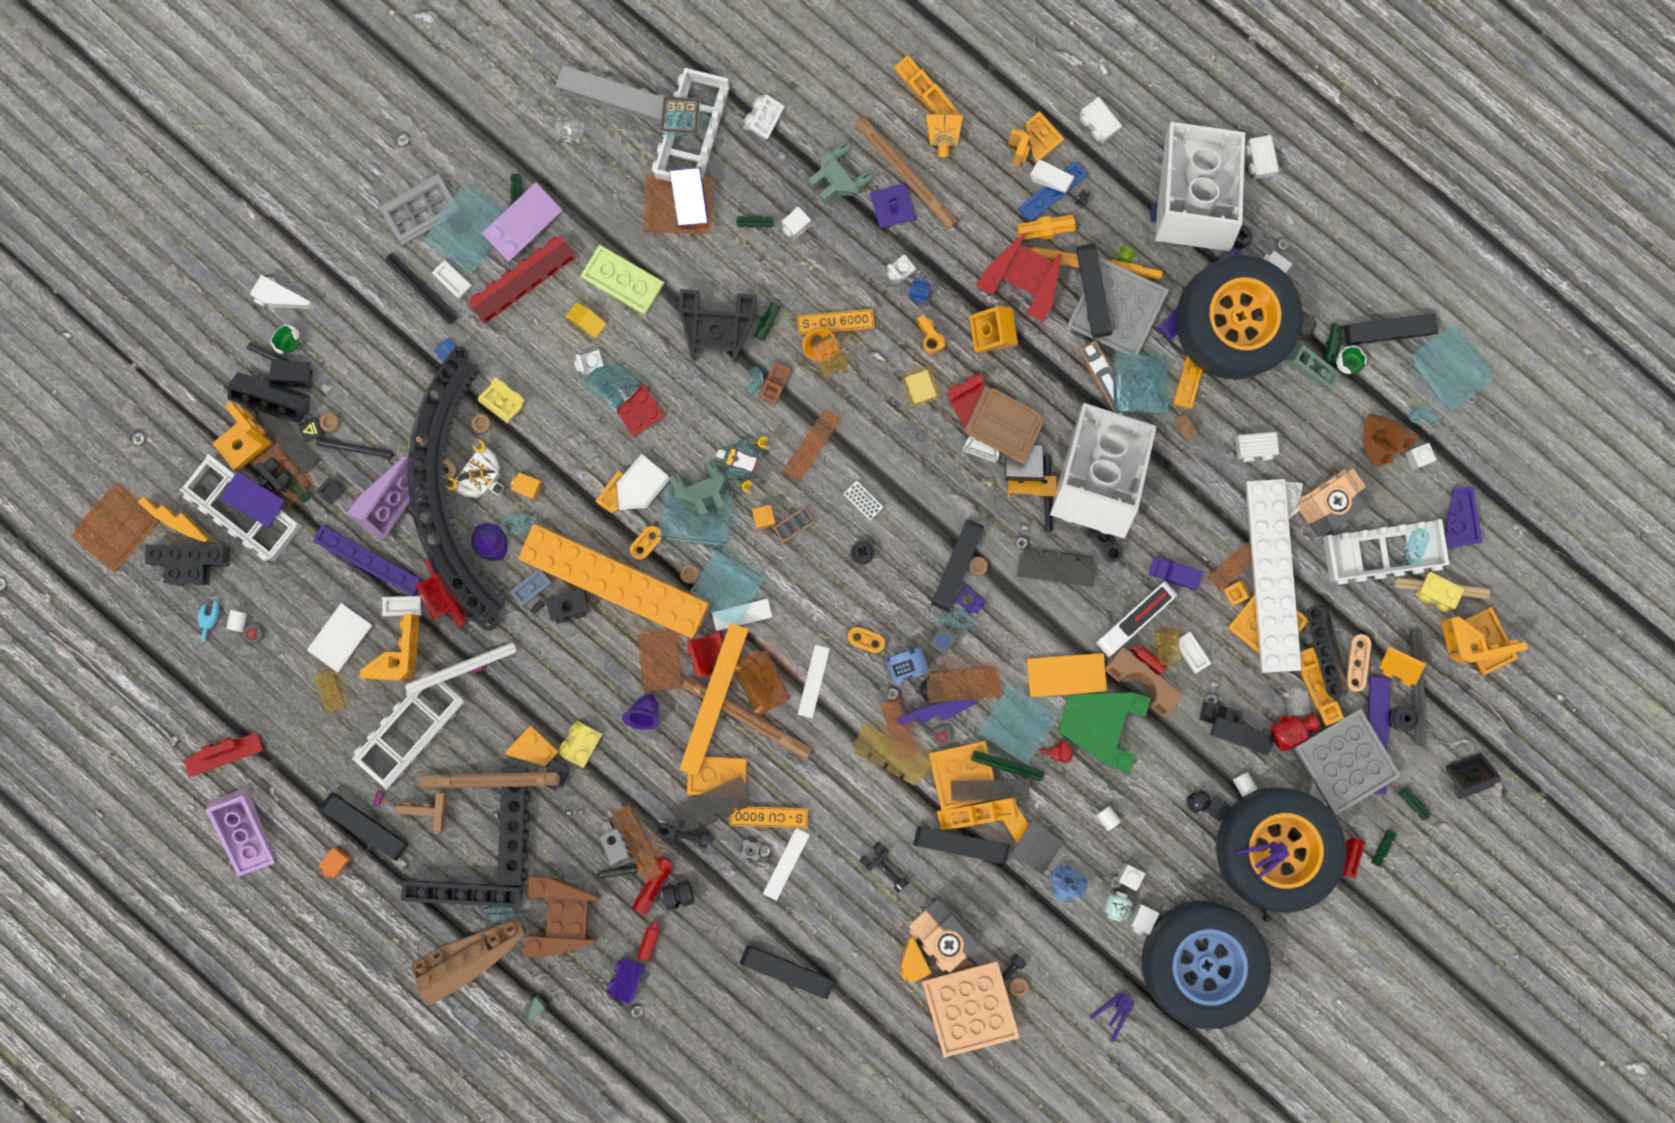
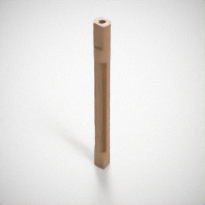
M865 117L860 119L855 125L858 130L871 142L947 229L952 228L958 220L887 143Z
M689 675L682 685L684 689L703 699L708 688ZM725 698L721 710L777 742L780 746L802 759L807 760L813 750L812 748Z
M557 772L421 775L419 786L422 789L559 785L560 776Z

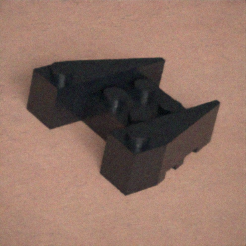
M680 289L679 312L691 359L696 361V350L733 352L732 362L736 364L756 318L757 296L737 293L736 312L699 310L700 291Z

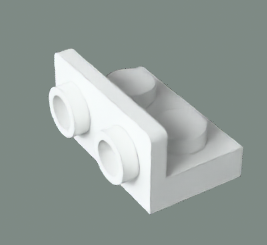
M767 94L758 96L752 104L753 109L745 117V125L743 129L751 130L765 140L769 138L784 108V105Z

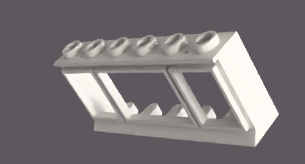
M687 68L684 69L683 74H680L678 79L679 89L678 92H674L673 98L687 99L691 82L717 87L719 92L714 107L699 104V111L712 114L700 156L672 149L677 132L663 131L662 136L664 139L662 143H659L657 149L658 159L653 162L652 172H654L656 179L671 182L670 172L665 170L669 156L698 162L696 167H701L703 180L730 89L728 78ZM673 100L674 102L676 101V103H675V104H676V105H675L676 107H675V108H677V102H683V103L685 102V107H686V105H687L686 102H687V103H695V102H690V101H677V100ZM675 109V112L669 111L668 119H671L669 121L672 122H668V124L672 123V125L664 126V129H678L676 124L681 117L677 116H682L683 111H676L677 109Z
M207 454L206 459L182 489H179L184 493L182 497L190 503H197L199 505L198 509L206 515L208 513L214 517L212 520L219 526L225 525L230 535L235 538L239 536L244 540L242 544L250 550L254 548L258 551L257 556L262 560L274 562L303 525L290 518V515L280 510L279 516H276V518L289 528L273 548L268 551L253 539L263 524L257 521L250 531L245 533L211 506L225 489L227 483L231 482L235 474L226 465L221 464L216 457ZM212 467L224 478L207 500L204 501L192 490L209 468Z
M425 672L420 678L433 674L435 672ZM445 681L438 683V685L455 700L440 717L417 697L423 690L413 694L406 693V699L403 702L399 701L393 707L394 712L390 717L386 716L380 722L381 727L368 735L366 744L364 746L360 745L354 751L355 756L352 760L379 782L385 790H391L395 780L403 776L404 770L410 763H414L417 760L418 754L431 744L430 741L433 737L442 732L443 726L449 719H453L456 716V711L462 705L468 703ZM414 702L435 722L410 751L402 757L381 737L409 705ZM376 743L398 762L385 779L362 759Z

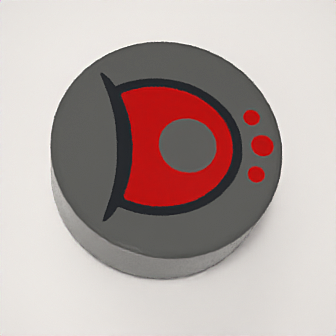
M251 624L244 628L243 638L246 642L257 644L263 639L264 632L260 626Z
M938 727L932 733V740L938 746H945L951 741V733L945 727Z

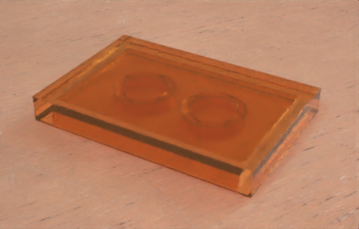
M668 631L638 635L643 692L682 688L677 632Z

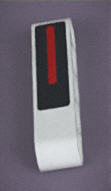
M1163 581L1105 633L1096 644L1110 657L1178 594L1166 581Z

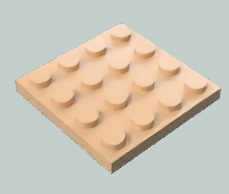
M998 960L922 980L944 1057L1020 1038Z

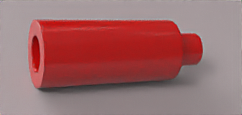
M1135 644L1131 648V651L1136 654L1135 657L1141 662L1146 663L1154 673L1161 675L1166 669L1167 665L1143 646L1139 648Z
M652 921L651 926L646 928L637 954L638 958L645 961L651 960L660 930H657L659 922Z

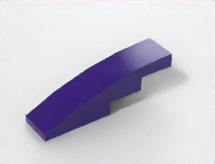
M958 700L932 704L913 710L896 718L900 726L916 718L919 723H925L938 716L940 721H945L975 705L977 702L976 700Z

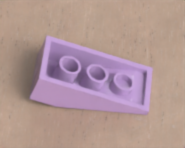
M536 182L481 234L509 262L562 209Z
M403 456L361 494L347 512L369 533L382 539L386 537L410 503L408 459Z
M247 787L209 802L206 808L207 814L238 877L275 863L258 812Z

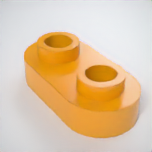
M656 526L647 527L631 544V555L637 560L647 558L661 542V530ZM651 533L656 534L654 540H651L649 537ZM639 547L644 549L642 554L637 553Z
M855 627L848 633L849 643L871 653H879L885 647L884 638L874 632ZM857 633L861 635L859 641L854 640L853 637ZM877 640L879 642V646L873 647L871 644L872 641Z

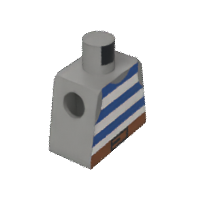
M612 821L602 824L601 828L604 835L600 836V840L610 865L619 868L634 861L635 859L622 831L615 829Z

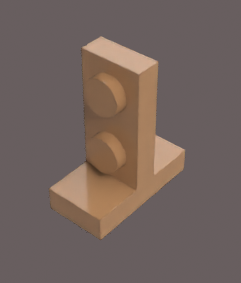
M436 793L435 807L431 803H421V806H414V802H402V805H396L395 813L434 816L432 832H444L447 793Z

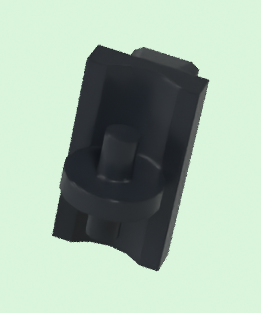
M270 458L265 463L259 462L256 465L263 474L258 477L261 481L259 485L271 492L276 488L278 491L282 490L285 493L289 489L287 485L293 478L286 471H282L278 476L274 473L281 466L274 458Z

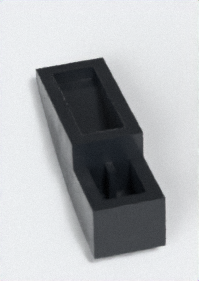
M1220 717L1215 718L1210 733L1211 736L1264 755H1269L1274 737Z

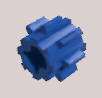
M918 279L917 281H912L909 298H913V302L922 303V301L928 300L931 284H927V280Z

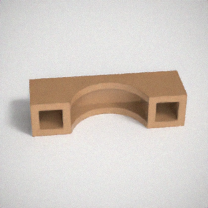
M1123 647L1104 668L1118 682L1127 678L1140 681L1149 692L1151 698L1149 707L1163 718L1172 713L1183 697L1177 688L1169 685L1161 675L1154 673L1146 663L1138 660L1131 651Z

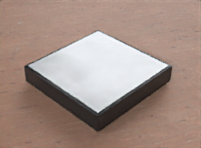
M1033 445L1025 464L1005 455V480L1044 481L1043 445Z

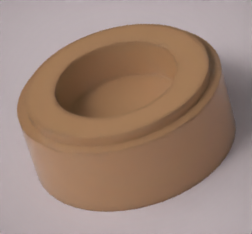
M326 413L320 418V427L324 431L332 433L338 430L340 420L335 414Z
M478 414L473 417L471 426L477 433L484 434L490 430L491 420L484 414Z
M982 557L972 558L968 565L969 572L974 576L983 575L988 568L986 560Z
M692 564L685 565L680 571L681 579L687 584H693L699 579L700 572Z
M1015 977L1009 983V991L1015 997H1023L1029 990L1027 981L1022 977Z

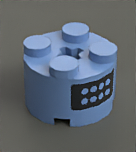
M921 646L885 658L892 681L894 680L895 684L906 681V679L911 678L910 675L915 678L928 672L929 667Z

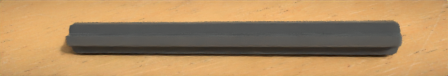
M1411 630V657L1423 662L1422 630ZM1423 670L1416 686L1412 684L1413 708L1418 711L1420 716L1419 725L1414 729L1415 744H1426Z

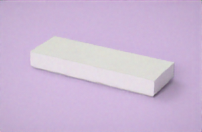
M768 599L712 612L716 631L728 629L730 623L741 626L772 618Z

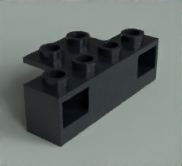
M146 545L145 564L164 566V584L209 585L210 566L229 567L230 547L223 545Z

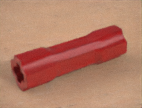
M659 856L652 869V873L632 906L633 910L642 915H647L665 878L669 875L674 865L672 861Z

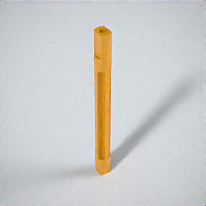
M1026 247L1052 262H1055L1060 253L1062 254L1060 265L1079 268L1077 254L1039 247ZM1105 259L1141 277L1161 280V269Z

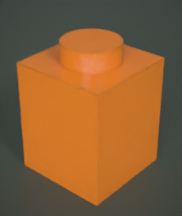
M333 847L318 867L322 869L321 873L326 877L336 878L339 877L353 858L339 847Z

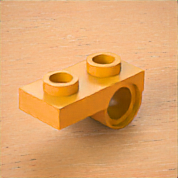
M924 315L917 318L916 323L926 335L923 343L924 352L934 355L945 349L944 343L946 340L940 332L936 333L932 320ZM928 341H934L936 342L937 347L934 349L928 348L926 343Z

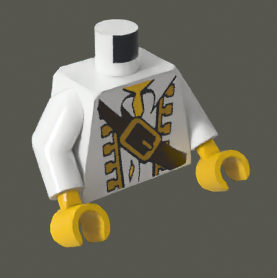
M477 439L481 443L479 447L476 448L471 444L476 453L456 480L447 477V479L451 480V485L447 486V489L453 490L464 497L478 498L481 495L487 496L490 491L499 496L505 488L497 482L501 477L499 463L496 456L484 446L482 440Z

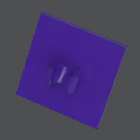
M906 183L870 193L880 229L916 219Z

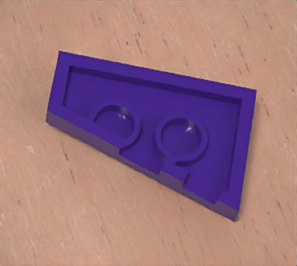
M1473 486L1452 489L1445 529L1447 548L1482 543Z

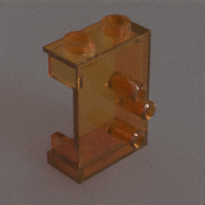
M756 650L738 661L739 665L736 666L734 673L757 717L791 699L785 683L781 679L767 650L760 653Z

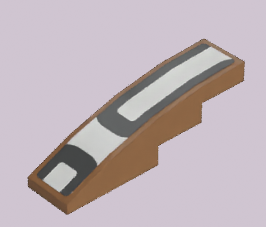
M1094 340L1079 348L1078 350L1093 382L1097 384L1111 412L1124 415L1133 410L1121 384L1097 342Z

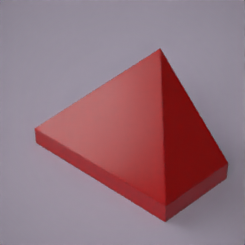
M1353 837L1346 841V862L1342 875L1356 879L1365 841Z

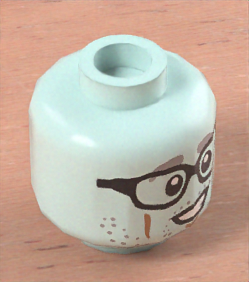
M1117 891L1116 894L1108 896L1104 911L1108 914V918L1122 922V919H1127L1129 916L1132 901L1128 899V894Z

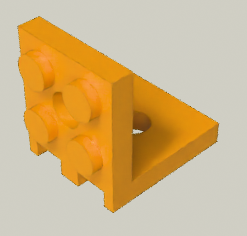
M230 401L225 407L237 423L212 444L232 470L237 472L269 446L271 441L264 435L266 431L254 422L255 417L249 411H246L240 404L236 406ZM242 441V447L239 450H236V444Z

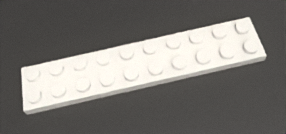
M1285 479L1247 481L1245 484L1261 673L1301 671Z

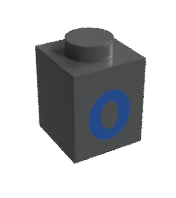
M942 625L928 645L942 656H945L958 636L955 635L956 631L948 625L945 628Z

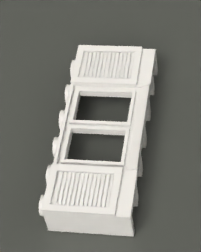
M1442 519L1323 537L1330 582H1337V585L1347 584L1350 579H1356V582L1368 581L1367 577L1374 576L1375 580L1387 578L1386 574L1392 573L1394 577L1404 576L1406 571H1412L1413 574L1424 573V569L1431 568L1432 571L1444 570L1443 566L1449 565ZM1405 535L1409 565L1390 568L1385 538ZM1378 539L1383 569L1364 571L1359 541Z

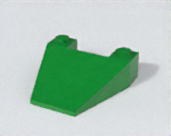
M1133 692L1068 695L1058 732L1107 767L1130 773L1135 754L1116 748L1126 713L1146 717L1151 698Z

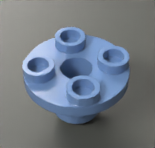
M1068 864L1054 868L1050 874V881L1054 886L1053 895L1061 902H1068L1072 898L1082 897L1087 891L1088 879L1074 871Z

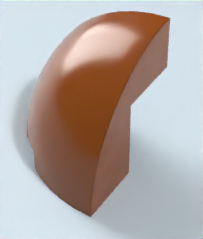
M1368 414L1363 430V443L1370 461L1375 466H1383L1393 462L1394 456L1399 452L1404 454L1419 435L1394 420L1376 414Z

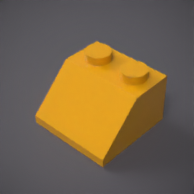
M996 306L969 316L975 353L1000 350L1018 345L1012 307Z
M1389 647L1379 668L1383 670L1381 674L1389 678L1396 676L1401 679L1400 683L1411 687L1412 684L1416 686L1426 664Z
M911 934L908 935L900 960L901 967L899 971L904 981L908 980L912 984L931 974V971L914 937Z

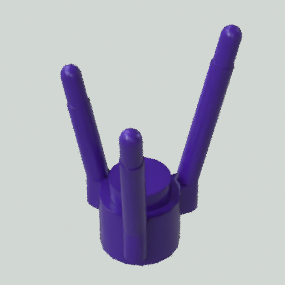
M1275 841L1236 852L1237 855L1271 848L1268 851L1270 857L1255 865V868H1259L1272 860L1274 861L1258 875L1259 878L1290 856L1286 845L1283 842L1277 844Z
M1121 993L1120 996L1116 994L1109 1002L1090 1016L1093 1019L1116 1003L1114 1007L1118 1011L1110 1021L1109 1026L1115 1023L1121 1013L1124 1014L1113 1033L1111 1042L1115 1041L1129 1012L1133 1009L1132 1005L1134 1002L1124 993Z

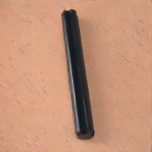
M390 253L386 257V261L449 324L454 323L457 317L394 253Z

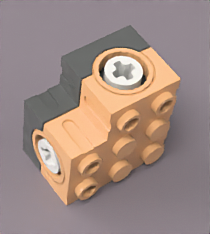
M1344 469L1317 486L1310 493L1299 499L1301 503L1296 505V507H1298L1299 512L1315 535L1319 537L1338 528L1364 510L1375 499L1354 469L1349 471Z
M938 898L909 924L911 928L909 933L916 940L918 938L922 940V948L929 956L933 954L936 957L935 963L943 972L946 969L948 972H951L966 958V955L968 956L979 946L978 942Z

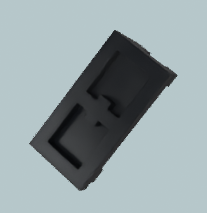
M271 360L269 381L283 387L312 388L313 369H311L310 362Z

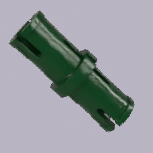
M770 302L764 317L761 316L760 318L761 323L753 335L755 338L765 341L781 309L779 305Z
M1331 324L1329 339L1326 340L1325 344L1327 346L1324 358L1326 363L1328 361L1330 364L1336 363L1338 348L1341 347L1342 325L1338 327V324Z

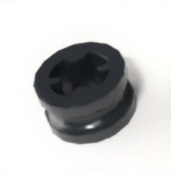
M1082 189L1074 204H1079L1080 208H1083L1091 194L1085 193V190Z

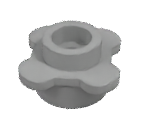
M744 840L741 857L743 859L752 858L754 861L758 860L761 843Z

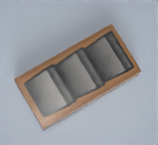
M803 507L774 526L773 529L784 544L815 524V521L807 509Z

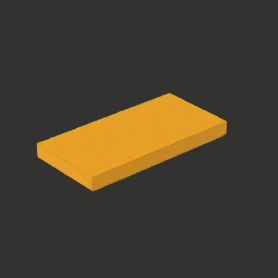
M1104 653L1026 659L1029 697L1107 692Z

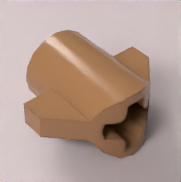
M1181 415L1176 419L1175 425L1185 440H1189L1197 433L1195 426L1187 415Z

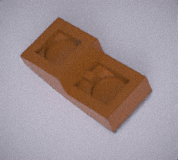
M774 361L759 394V398L776 405L792 368Z

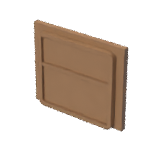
M985 386L976 407L973 409L974 411L964 433L1025 464L1045 418L1039 412L1002 392Z

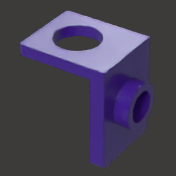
M965 586L954 599L970 615L973 612L977 614L985 606L982 603L985 598H980L968 586ZM966 593L971 594L973 597L972 603L968 605L962 602V596Z

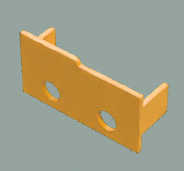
M1044 476V479L1047 480L1046 484L1040 481H1024L1019 483L1018 481L1008 480L1007 497L1010 498V493L1033 494L1034 496H1053L1054 500L1057 490L1056 476Z

